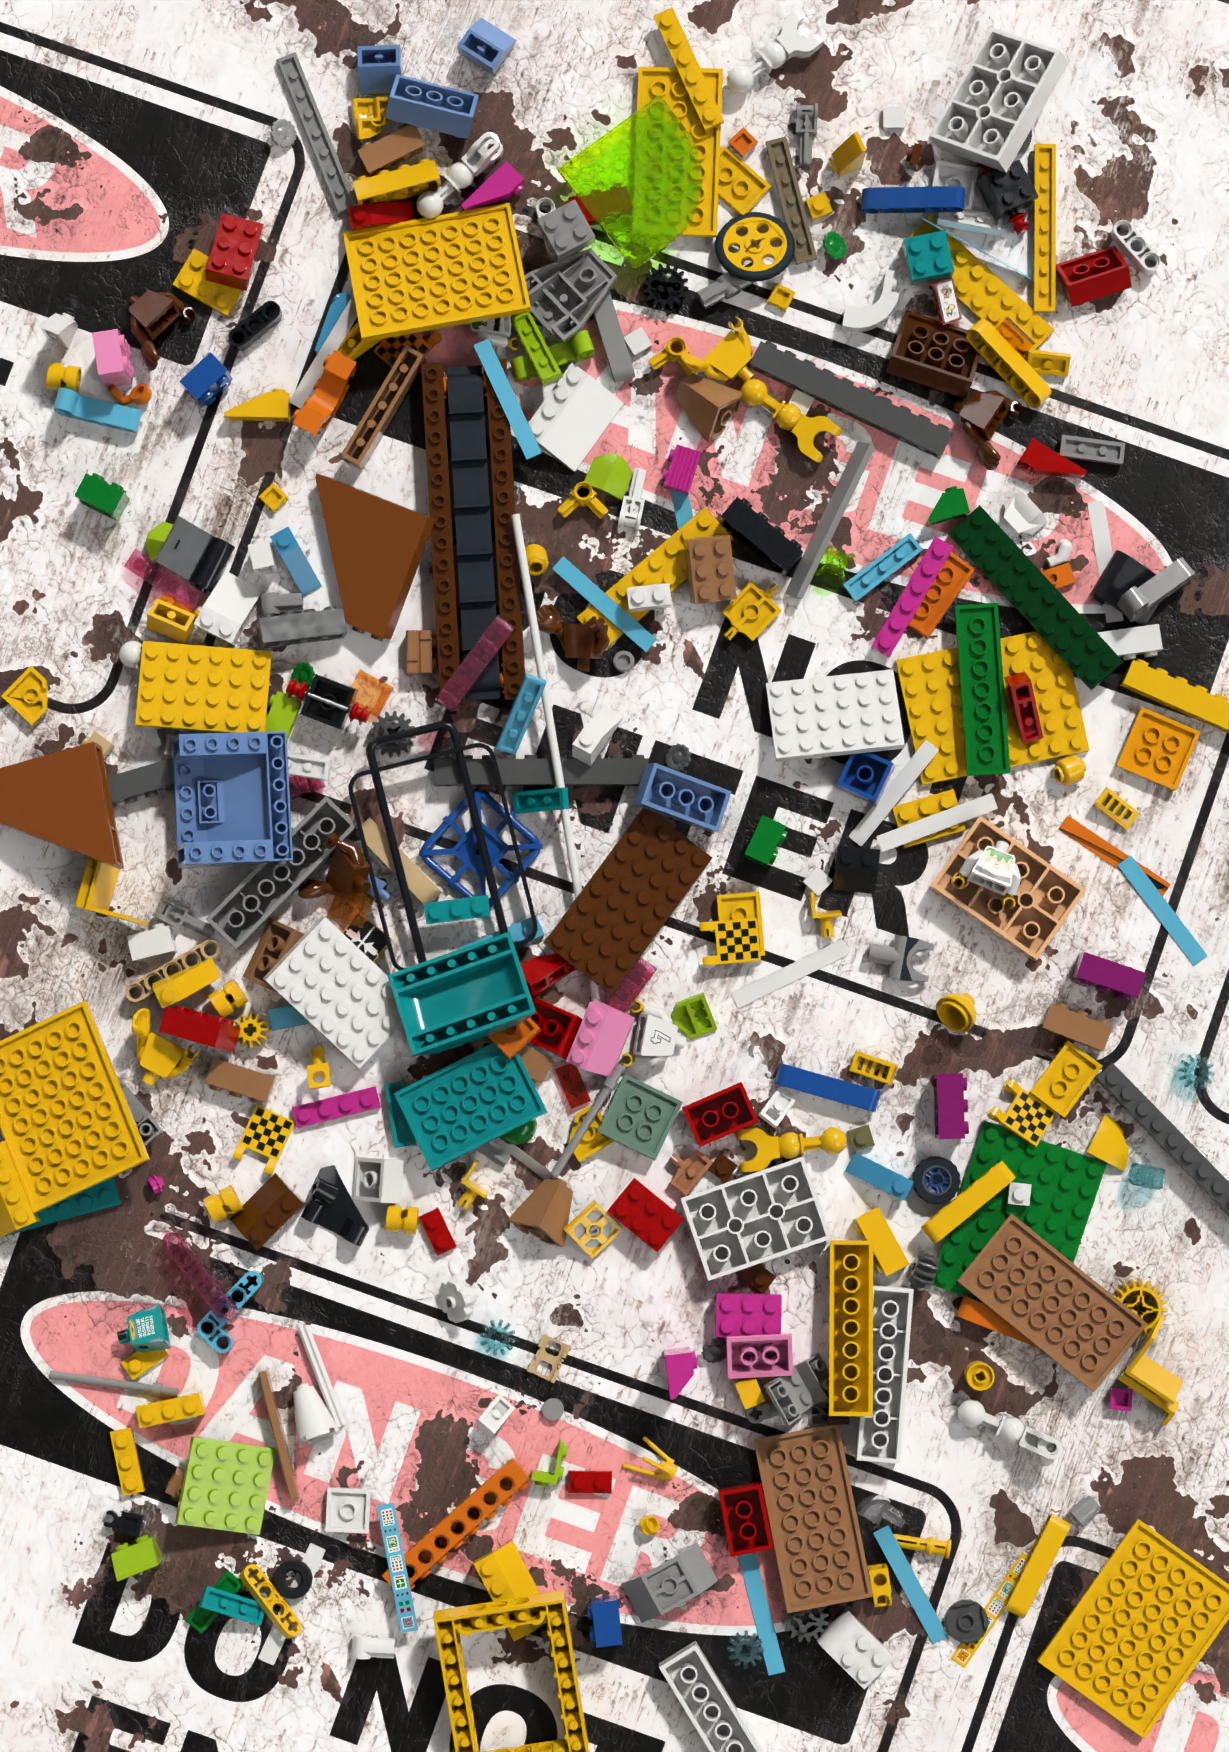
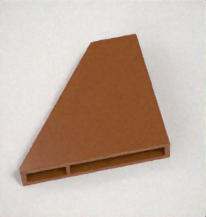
M316 474L315 479L346 623L353 626L352 630L364 634L365 631L371 633V638L382 642L383 639L391 640L435 519L328 476Z
M90 742L0 768L1 825L117 869H124L102 746L95 742Z

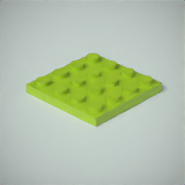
M191 1436L175 1523L260 1535L276 1449L273 1447Z

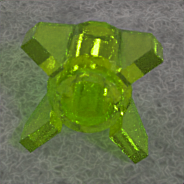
M828 545L825 565L818 569L815 574L819 576L828 572L832 575H838L843 585L847 582L844 574L847 562L856 556L854 553L845 555L841 551H833ZM833 559H835L836 561H840L841 563L839 565H835L833 563Z

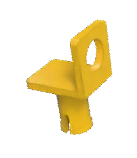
M811 891L812 918L820 919L821 938H827V929L829 938L835 937L833 918L835 916H842L841 911L816 912L814 892Z
M321 1046L311 1048L313 1065H307L310 1089L331 1086L330 1076H332V1071L329 1063H325V1049ZM325 1077L321 1083H316L313 1078Z
M477 1159L461 1182L467 1188L457 1201V1204L461 1207L464 1201L467 1200L463 1206L465 1210H469L477 1195L486 1198L489 1194L487 1190L469 1179V1176L479 1162Z

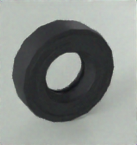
M291 1559L284 1561L277 1567L273 1582L275 1589L281 1596L287 1599H297L309 1591L312 1586L313 1576L311 1569L306 1563ZM289 1571H296L300 1574L301 1583L298 1587L292 1588L286 1584L285 1576Z

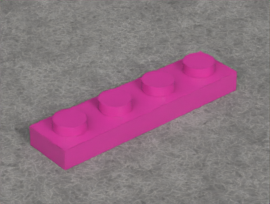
M374 1086L294 1106L292 1110L296 1126L300 1128L380 1108L381 1105L377 1088Z

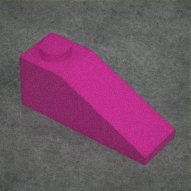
M506 161L461 204L462 211L483 208L508 200L513 195L518 196L524 189V178Z

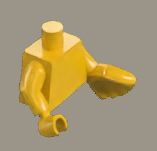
M735 316L737 319L735 326L729 321L728 326L735 331L731 330L704 359L690 355L687 352H682L680 359L684 366L694 372H703L711 380L732 382L737 376L744 382L752 379L755 374L747 366L752 360L753 350L750 338L743 327V321Z
M141 1008L132 1017L131 1029L137 1037L136 1050L137 1058L140 1061L139 1065L148 1069L142 1081L154 1086L158 1076L168 1079L169 1077L175 1078L186 1072L193 1060L200 1054V1051L193 1054L190 1051L192 1045L184 1049L154 1032L149 1034L151 1011Z

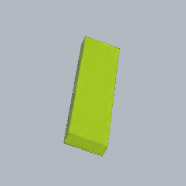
M523 313L512 317L511 324L543 386L563 378L531 313Z

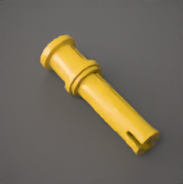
M893 1534L896 1540L905 1541L898 1542L900 1548L922 1551L927 1556L932 1554L941 1555L949 1559L951 1539L944 1541L934 1539L933 1536L924 1539Z

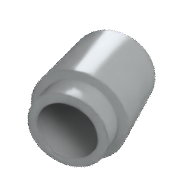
M1089 1495L1086 1498L1083 1497L1068 1511L1070 1514L1068 1518L1076 1527L1079 1525L1084 1527L1098 1514L1097 1511L1101 1507Z

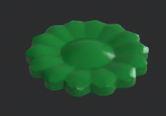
M835 231L825 234L823 247L826 254H829V257L834 260L842 259L847 251L844 239Z
M305 662L297 664L293 668L291 681L297 678L299 684L306 682L307 689L309 690L315 675L313 667Z

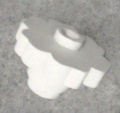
M457 1279L443 1282L439 1288V1294L441 1295L439 1303L442 1311L447 1313L448 1319L454 1323L468 1320L472 1314L471 1306L478 1300L476 1290L472 1286H463V1283Z

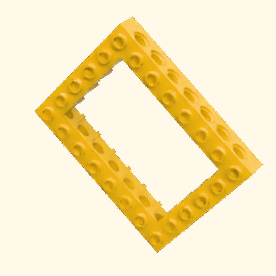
M564 1590L434 1611L433 1621L455 1752H479L460 1634L471 1636L472 1633L489 1631L490 1633L494 1632L495 1629L508 1627L515 1629V1626L527 1624L539 1625L544 1621L545 1615L547 1633L550 1639L551 1657L553 1658L554 1676L557 1683V1695L560 1701L561 1719H563L564 1739L482 1752H590Z

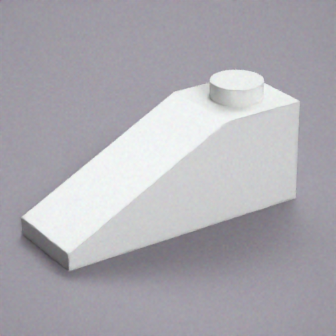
M55 313L41 322L39 328L49 341L69 349L78 324L74 321L75 318L69 314L63 313L60 315Z
M605 706L582 729L573 742L572 756L591 766L623 720L624 715Z

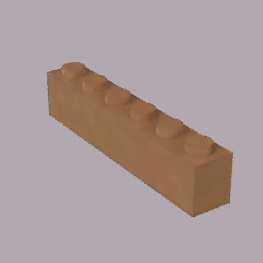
M407 345L404 346L341 454L344 460L360 469L364 468L421 371V364H425L427 361L423 354Z

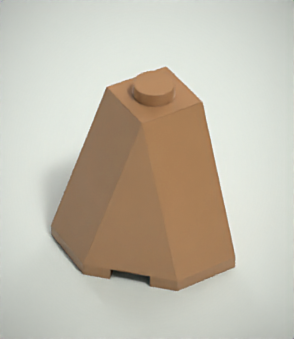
M695 374L679 381L675 396L707 442L724 432L726 427L723 425L729 421L731 416L735 418L743 402V395L740 391Z
M545 1178L510 1216L508 1221L520 1231L526 1234L531 1233L541 1238L540 1241L546 1244L563 1247L567 1234L563 1229L568 1225L573 1191L560 1178H555V1180Z

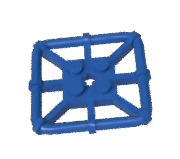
M475 788L473 793L492 869L496 867L508 877L498 888L501 898L513 884L518 883V878L521 874L519 866L511 873L499 863L508 851H515L513 845H507L497 836L508 824L504 807L485 791ZM466 796L448 817L445 816L442 819L443 822L424 842L419 851V856H421L424 863L439 875L449 888L452 887L463 898L475 897L457 881L468 868L480 878V896L486 895V876L481 856L476 854L477 849L475 847L478 844L474 828L472 826L465 833L454 823L468 807ZM481 799L504 819L494 831L482 823ZM511 811L510 816L513 827L531 843L518 844L519 850H531L522 861L525 872L538 857L540 850L543 849V844L540 843L539 839L515 818V814ZM449 827L462 836V839L454 848L430 850ZM454 854L464 864L452 876L430 856ZM491 897L489 898L490 908L493 907Z

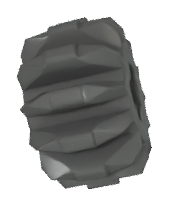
M920 1251L917 1257H915L909 1275L910 1283L919 1288L929 1289L938 1271L939 1258L932 1253Z

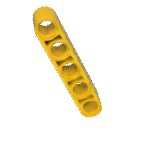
M980 319L966 332L967 341L1028 406L1038 408L1050 397V386L989 321Z
M1001 1160L921 1226V1229L936 1244L1011 1183L1016 1176Z
M1052 1513L1048 1516L1005 1601L1003 1609L1022 1619L1025 1618L1070 1529L1071 1523Z

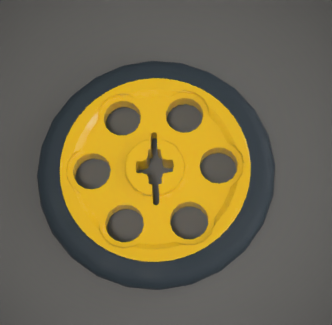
M749 212L730 219L721 228L715 241V253L721 266L732 276L750 282L764 281L781 274L789 266L795 253V240L792 232L780 219L766 213ZM764 226L769 230L766 233H759L757 229ZM740 229H744L748 232L745 236H739L736 234V232ZM778 240L782 245L776 248L772 247L770 243ZM751 245H754V246H758V245H759V248H758V249H757L756 247L751 248ZM731 246L740 248L737 253H731L728 249ZM770 257L774 262L772 264H765L763 259ZM745 260H750L753 262V265L744 267L741 263Z

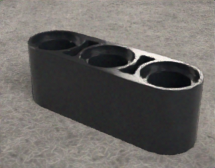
M274 301L265 302L232 329L228 336L232 347L237 351H244L274 327L282 318V311L279 305ZM271 308L277 310V314L273 317L266 315L267 311ZM253 322L261 323L258 330L250 329ZM238 335L244 336V341L240 344L234 343V338Z

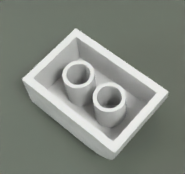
M847 1608L816 1639L820 1646L864 1690L895 1658Z

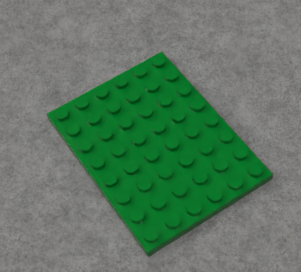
M984 1120L959 1194L1003 1160L1016 1176L1012 1182L1032 1184L1030 1205L1007 1204L1009 1184L944 1237L938 1254V1271L932 1285L982 1302L959 1284L957 1280L1010 1214H1013L1074 1263L1107 1165L1106 1162L1040 1140L1038 1145L1034 1147L1008 1128Z

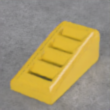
M1108 787L1104 788L1092 804L1126 831L1140 814ZM1109 796L1111 798L1106 806H1103L1102 803ZM1114 801H1115V802H1117L1118 804L1116 805V807H1115V808L1113 809V811L1111 812V811L1108 810V809L1111 807V805H1112V804L1114 803ZM1122 806L1125 809L1120 814V816L1117 817L1115 814ZM1129 811V812L1131 813V815L1129 816V818L1127 819V821L1124 823V822L1122 821V819H1123V817L1126 815V813Z
M855 1051L849 1071L892 1085L898 1065ZM861 1057H863L865 1060L862 1069L858 1070ZM871 1060L873 1061L870 1072L867 1073L866 1070L869 1061ZM880 1063L881 1067L878 1076H875L877 1065ZM888 1066L890 1067L886 1079H884L883 1075L886 1070V1067Z

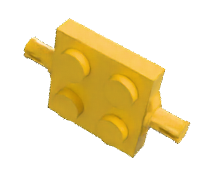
M750 582L737 595V599H734L722 611V614L732 625L724 636L731 641L739 632L753 642L782 612L772 599V596L780 589L779 586H776L773 582L764 591Z

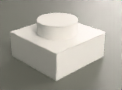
M1009 1183L1007 1204L1029 1206L1032 1184Z

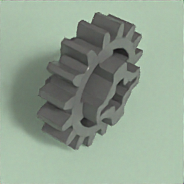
M396 711L393 712L392 716L385 712V718L378 715L379 722H372L375 730H370L369 733L375 737L371 738L370 741L379 737L381 726L384 729L383 735L389 734L390 730H397L399 732L415 728V726H409L412 720L409 718L405 721L404 713L398 717ZM395 720L401 723H398L397 725L389 724L388 721ZM416 736L406 738L405 742L398 740L379 745L375 750L381 748V755L389 752L390 758H392L393 753L401 757L400 751L403 750L408 753L406 747L408 745L414 746L410 740L415 739ZM388 744H396L398 747L388 748L386 746Z
M826 1606L816 1608L820 1617L813 1615L812 1609L792 1613L782 1610V1614L786 1618L781 1619L784 1624H788L784 1630L786 1632L792 1631L790 1634L791 1638L798 1635L799 1642L802 1641L803 1637H806L807 1642H810L811 1636L818 1639L817 1633H824L825 1631L822 1626L828 1625L824 1618L828 1617L829 1614L828 1612H822ZM805 1613H808L809 1618L812 1619H807L805 1623H803L800 1616H804ZM791 1619L797 1621L798 1630L791 1624ZM812 1625L816 1626L813 1630L807 1632V1628Z

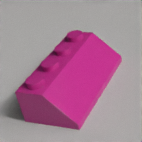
M690 1347L664 1350L670 1400L675 1399L694 1375V1369H698L695 1351H691Z

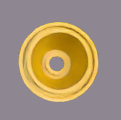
M950 993L937 1001L936 1012L941 1022L947 1028L957 1032H967L976 1022L975 1000L971 995L967 993Z

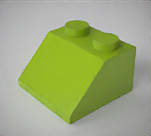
M148 1534L136 1538V1543L128 1546L126 1542L115 1547L116 1551L111 1554L117 1582L155 1567L164 1560L155 1536L148 1537Z

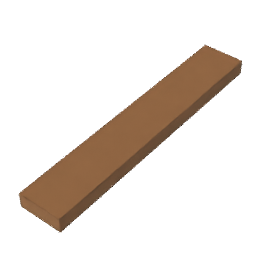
M267 1369L260 1371L258 1375L289 1499L293 1500L299 1498L300 1493L269 1370Z

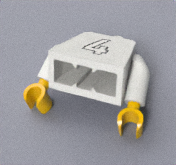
M639 1000L633 1001L636 1004H640L639 1010L631 1009L634 1014H640L633 1054L636 1056L634 1057L631 1053L623 1054L622 1056H629L631 1059L629 1064L622 1063L624 1066H630L633 1063L638 1066H653L664 1061L666 1056H672L674 1048L683 1049L685 1047V1036L677 1035L678 1026L672 1024V1019L664 1010L650 1005L643 1006Z

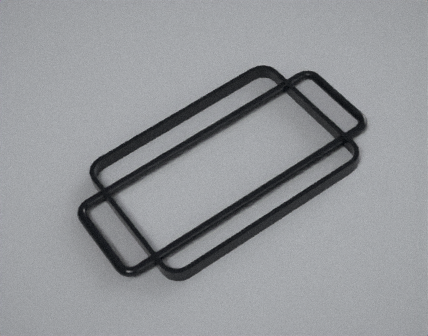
M439 721L372 739L366 748L370 769L355 774L348 785L364 856L370 865L369 875L390 959L393 966L399 971L405 968L401 967L395 959L353 791L356 780L362 776L370 774L372 776L418 963L427 960L380 776L382 771L455 753L501 935L507 933L508 928L463 751L474 748H483L489 752L533 922L532 934L524 940L513 942L514 946L530 942L536 936L538 930L495 754L488 745L483 743L462 746L457 728L448 721ZM442 729L450 733L453 749L378 767L375 748L379 745Z

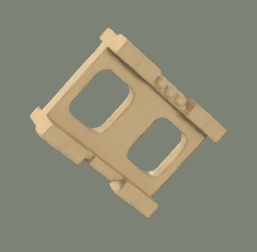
M543 1334L538 1344L540 1348L537 1350L535 1359L531 1360L527 1371L555 1383L560 1372L558 1369H560L564 1361L563 1358H566L571 1346ZM549 1341L561 1345L558 1356H553L545 1351ZM540 1361H545L552 1365V1370L548 1376L536 1371Z

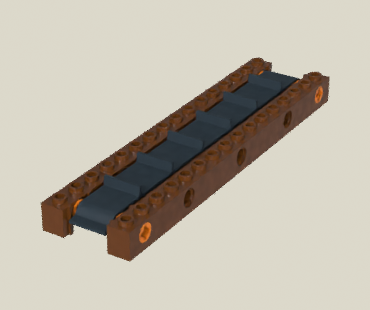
M501 359L499 362L508 379L507 360ZM442 363L421 364L430 517L435 519L431 530L441 706L463 705L465 695L462 692L464 690L466 701L501 699V687L504 689L502 694L505 696V702H514L525 677L519 560L511 515L516 514L511 425L484 367V376L482 375V365L447 367L446 379V372ZM484 391L485 399L488 403V415H485ZM446 404H449V417H446ZM486 437H490L491 457H487ZM448 439H451V459H448ZM491 521L495 522V542H492ZM453 523H455V525H456V542H457V544H453V536H452ZM496 606L500 607L501 626H497ZM457 608H460L461 629H458ZM499 648H502L503 663H501V672L499 663ZM460 650H463L464 675L461 673L463 672V667L460 661Z

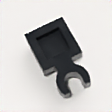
M826 1403V1408L821 1406L811 1407L813 1424H820L823 1421H827L828 1425L850 1424L849 1416H829V1403Z
M114 1510L106 1512V1514L112 1515L114 1520L111 1523L104 1522L103 1525L110 1528L116 1525L119 1526L118 1533L135 1537L140 1536L144 1519L143 1514L123 1510L121 1516H119Z

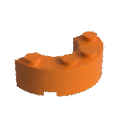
M335 350L332 355L328 354L323 362V375L314 385V394L306 399L304 405L300 410L297 409L291 419L293 425L315 437L321 434L320 428L326 429L336 414L349 389V376L354 377L357 362Z

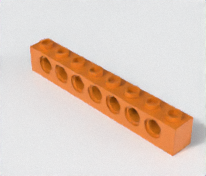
M514 1457L507 1461L404 1554L406 1566H411L415 1570V1574L408 1577L411 1590L416 1586L413 1582L419 1577L423 1580L431 1572L430 1567L433 1564H441L448 1557L446 1553L451 1548L456 1550L464 1543L462 1538L468 1533L472 1536L480 1529L478 1524L484 1519L489 1521L497 1513L495 1509L500 1504L504 1507L513 1499L511 1495L516 1490L521 1492L529 1485L527 1481L530 1478L529 1474ZM504 1478H509L513 1486L510 1489H503L500 1481ZM493 1493L496 1496V1501L493 1504L486 1503L484 1500L485 1494ZM476 1507L480 1511V1516L471 1518L468 1515V1510ZM454 1522H460L464 1530L456 1533L452 1530L451 1526ZM440 1536L445 1537L447 1545L445 1547H438L435 1539ZM422 1551L429 1552L431 1560L428 1562L421 1561L419 1553ZM388 1568L383 1572L382 1577L392 1587Z

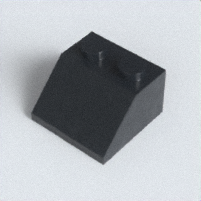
M837 846L835 849L832 890L875 894L880 849Z

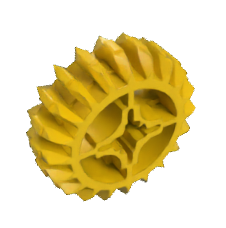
M1131 1279L1129 1280L1130 1287L1123 1282L1121 1285L1124 1290L1121 1291L1119 1288H1116L1115 1291L1119 1296L1114 1297L1123 1303V1300L1129 1293L1136 1291L1134 1300L1124 1305L1134 1307L1139 1302L1141 1306L1149 1308L1148 1310L1143 1309L1139 1314L1134 1309L1129 1308L1141 1319L1147 1313H1154L1152 1319L1142 1331L1143 1337H1146L1148 1334L1147 1329L1150 1331L1160 1317L1164 1319L1163 1321H1166V1317L1161 1316V1312L1167 1313L1168 1309L1162 1308L1161 1305L1167 1304V1300L1159 1299L1164 1296V1293L1158 1292L1156 1294L1159 1288L1157 1285L1150 1289L1151 1281H1147L1143 1286V1279H1138L1137 1285ZM1143 1291L1151 1295L1155 1306L1147 1305L1144 1302Z

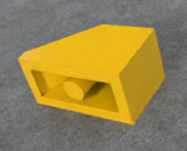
M737 1378L738 1381L734 1382L745 1410L765 1402L756 1378Z

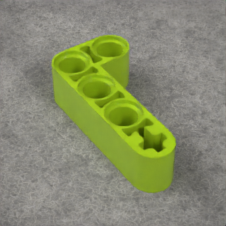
M588 330L579 331L566 342H560L548 347L559 369L567 367L571 363L576 364L595 356V349ZM527 354L510 361L517 382L538 377Z

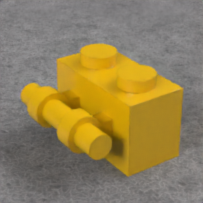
M162 594L160 599L156 598L147 614L146 628L186 644L195 628V618L198 617L200 610L190 603L184 604L177 601V598L174 596L168 597Z

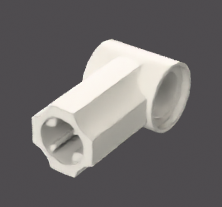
M365 1634L353 1635L352 1658H394L395 1639L375 1638Z

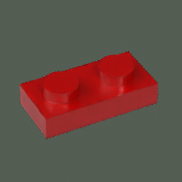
M439 1207L419 1216L437 1256L457 1247Z
M569 1470V1493L612 1494V1471Z

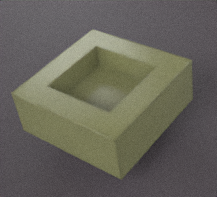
M869 1124L848 1131L854 1152L875 1145Z

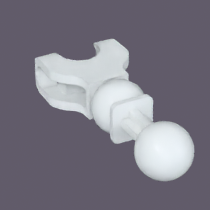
M798 9L784 19L780 35L776 37L775 42L765 44L761 51L757 52L756 61L748 67L736 66L729 71L727 75L728 87L735 93H745L753 86L754 77L763 70L769 74L772 69L781 67L786 60L792 57L808 58L823 46L826 39L819 33L809 38L799 34L797 28L803 23L805 13Z
M492 132L484 133L461 158L462 162L453 164L448 170V174L443 175L446 181L435 192L426 191L418 197L416 206L418 212L423 217L435 218L440 215L444 206L443 201L454 190L460 193V189L470 186L474 175L477 177L502 156L504 149L498 136Z
M128 641L121 647L119 657L125 666L133 668L139 681L142 644L137 641ZM143 727L151 745L156 749L160 748L164 743L161 734L162 728ZM179 730L183 734H189L192 732L187 730Z
M966 1400L958 1408V1418L963 1425L977 1427L981 1424L995 1430V1436L998 1437L999 1435L1006 1444H1018L1053 1460L1058 1459L1063 1453V1446L1057 1438L1024 1425L1018 1418H1006L1003 1415L1002 1419L988 1414L985 1412L984 1406L977 1400ZM1054 1443L1056 1444V1450L1051 1453L1046 1450L1047 1445Z

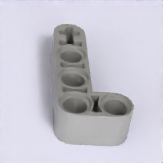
M1181 557L1140 587L1134 586L1125 592L1117 606L1132 622L1190 581L1196 573L1184 558Z

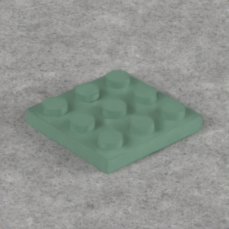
M624 1074L597 1133L655 1161L682 1105V1101Z

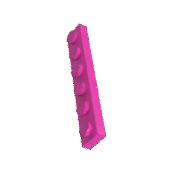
M936 536L934 537L871 648L887 657L891 656L952 551V545Z

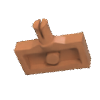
M697 1149L684 1161L675 1153L672 1156L678 1162L672 1157L668 1159L678 1167L676 1175L669 1183L686 1196L713 1163Z

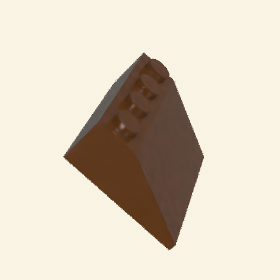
M905 310L885 372L966 398L976 372L980 354L967 341L966 332L968 330Z

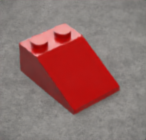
M531 996L536 1013L530 1018L541 1031L529 1043L566 1060L583 1019Z

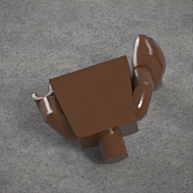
M149 290L141 297L134 295L129 299L130 307L128 311L131 315L129 319L131 331L141 344V356L149 370H155L160 359L152 341L181 313L185 323L191 322V319L186 314H191L195 317V310L191 307L185 308L183 306L184 303L170 292L156 293Z
M996 390L982 393L974 392L967 402L958 399L954 406V410L959 412L962 429L977 446L978 457L987 470L996 469L1001 459L999 453L987 441L991 439L1007 413L1009 416L1016 418L1019 412L1013 408L1019 411L1022 408L1020 402L1015 401L1011 403L1009 398Z
M543 605L537 609L536 616L539 630L547 634L555 633L565 651V656L578 659L577 671L590 672V659H602L603 653L610 642L607 635L608 625H604L605 620L603 618L596 620V617L593 616L588 620L587 624H562L561 617L554 605Z
M330 833L326 836L329 840L323 842V845L327 849H331L334 846L336 848L325 880L326 882L307 880V883L303 884L299 889L298 896L301 898H319L325 894L350 897L356 893H366L371 887V884L367 881L370 865L364 859L361 849L344 840L342 842L339 841L336 833Z

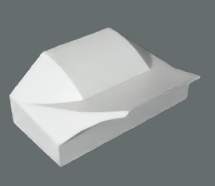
M1020 490L1003 504L1005 507L1003 517L1018 534L1028 533L1032 536L1048 522L1042 511Z

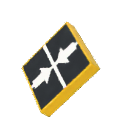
M359 912L343 931V934L373 962L377 960L387 947L384 932Z

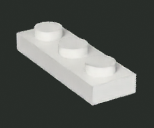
M965 209L962 212L938 213L937 225L999 236L1002 218L995 221L991 213Z

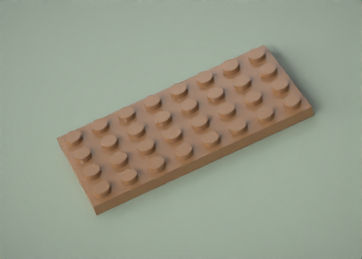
M1013 1214L1008 1216L957 1280L959 1284L1092 1392L1096 1391L1148 1325V1323Z
M826 1425L753 1439L787 1613L873 1597L839 1425Z

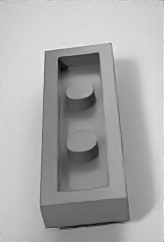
M1062 435L1059 454L1070 459L1122 465L1126 443Z

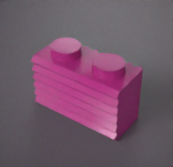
M676 445L675 450L671 449L667 460L671 464L669 470H664L661 479L662 482H665L664 488L688 495L701 452L680 445Z

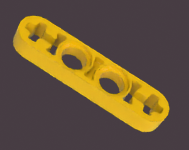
M250 1564L246 1566L240 1573V1579L285 1638H293L298 1635L302 1629L301 1622L257 1565ZM253 1572L255 1575L250 1579L248 1575ZM258 1581H261L259 1585L254 1586ZM261 1587L269 1591L268 1598L260 1595L259 1590ZM274 1605H279L282 1608V1615H276L273 1612ZM285 1616L288 1617L287 1619H285V1621L281 1622V1619H283ZM292 1624L294 1628L289 1631L287 1628Z

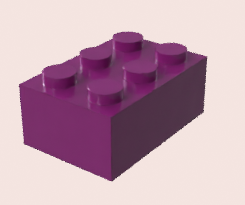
M1083 952L1078 955L1071 978L1075 979V984L1088 987L1093 985L1098 992L1104 994H1111L1113 992L1117 994L1116 998L1131 1001L1139 997L1146 973Z
M963 1073L933 1074L935 1139H965V1134H969L968 1121H965L964 1112H968V1100L964 1099V1091H967V1078H963Z

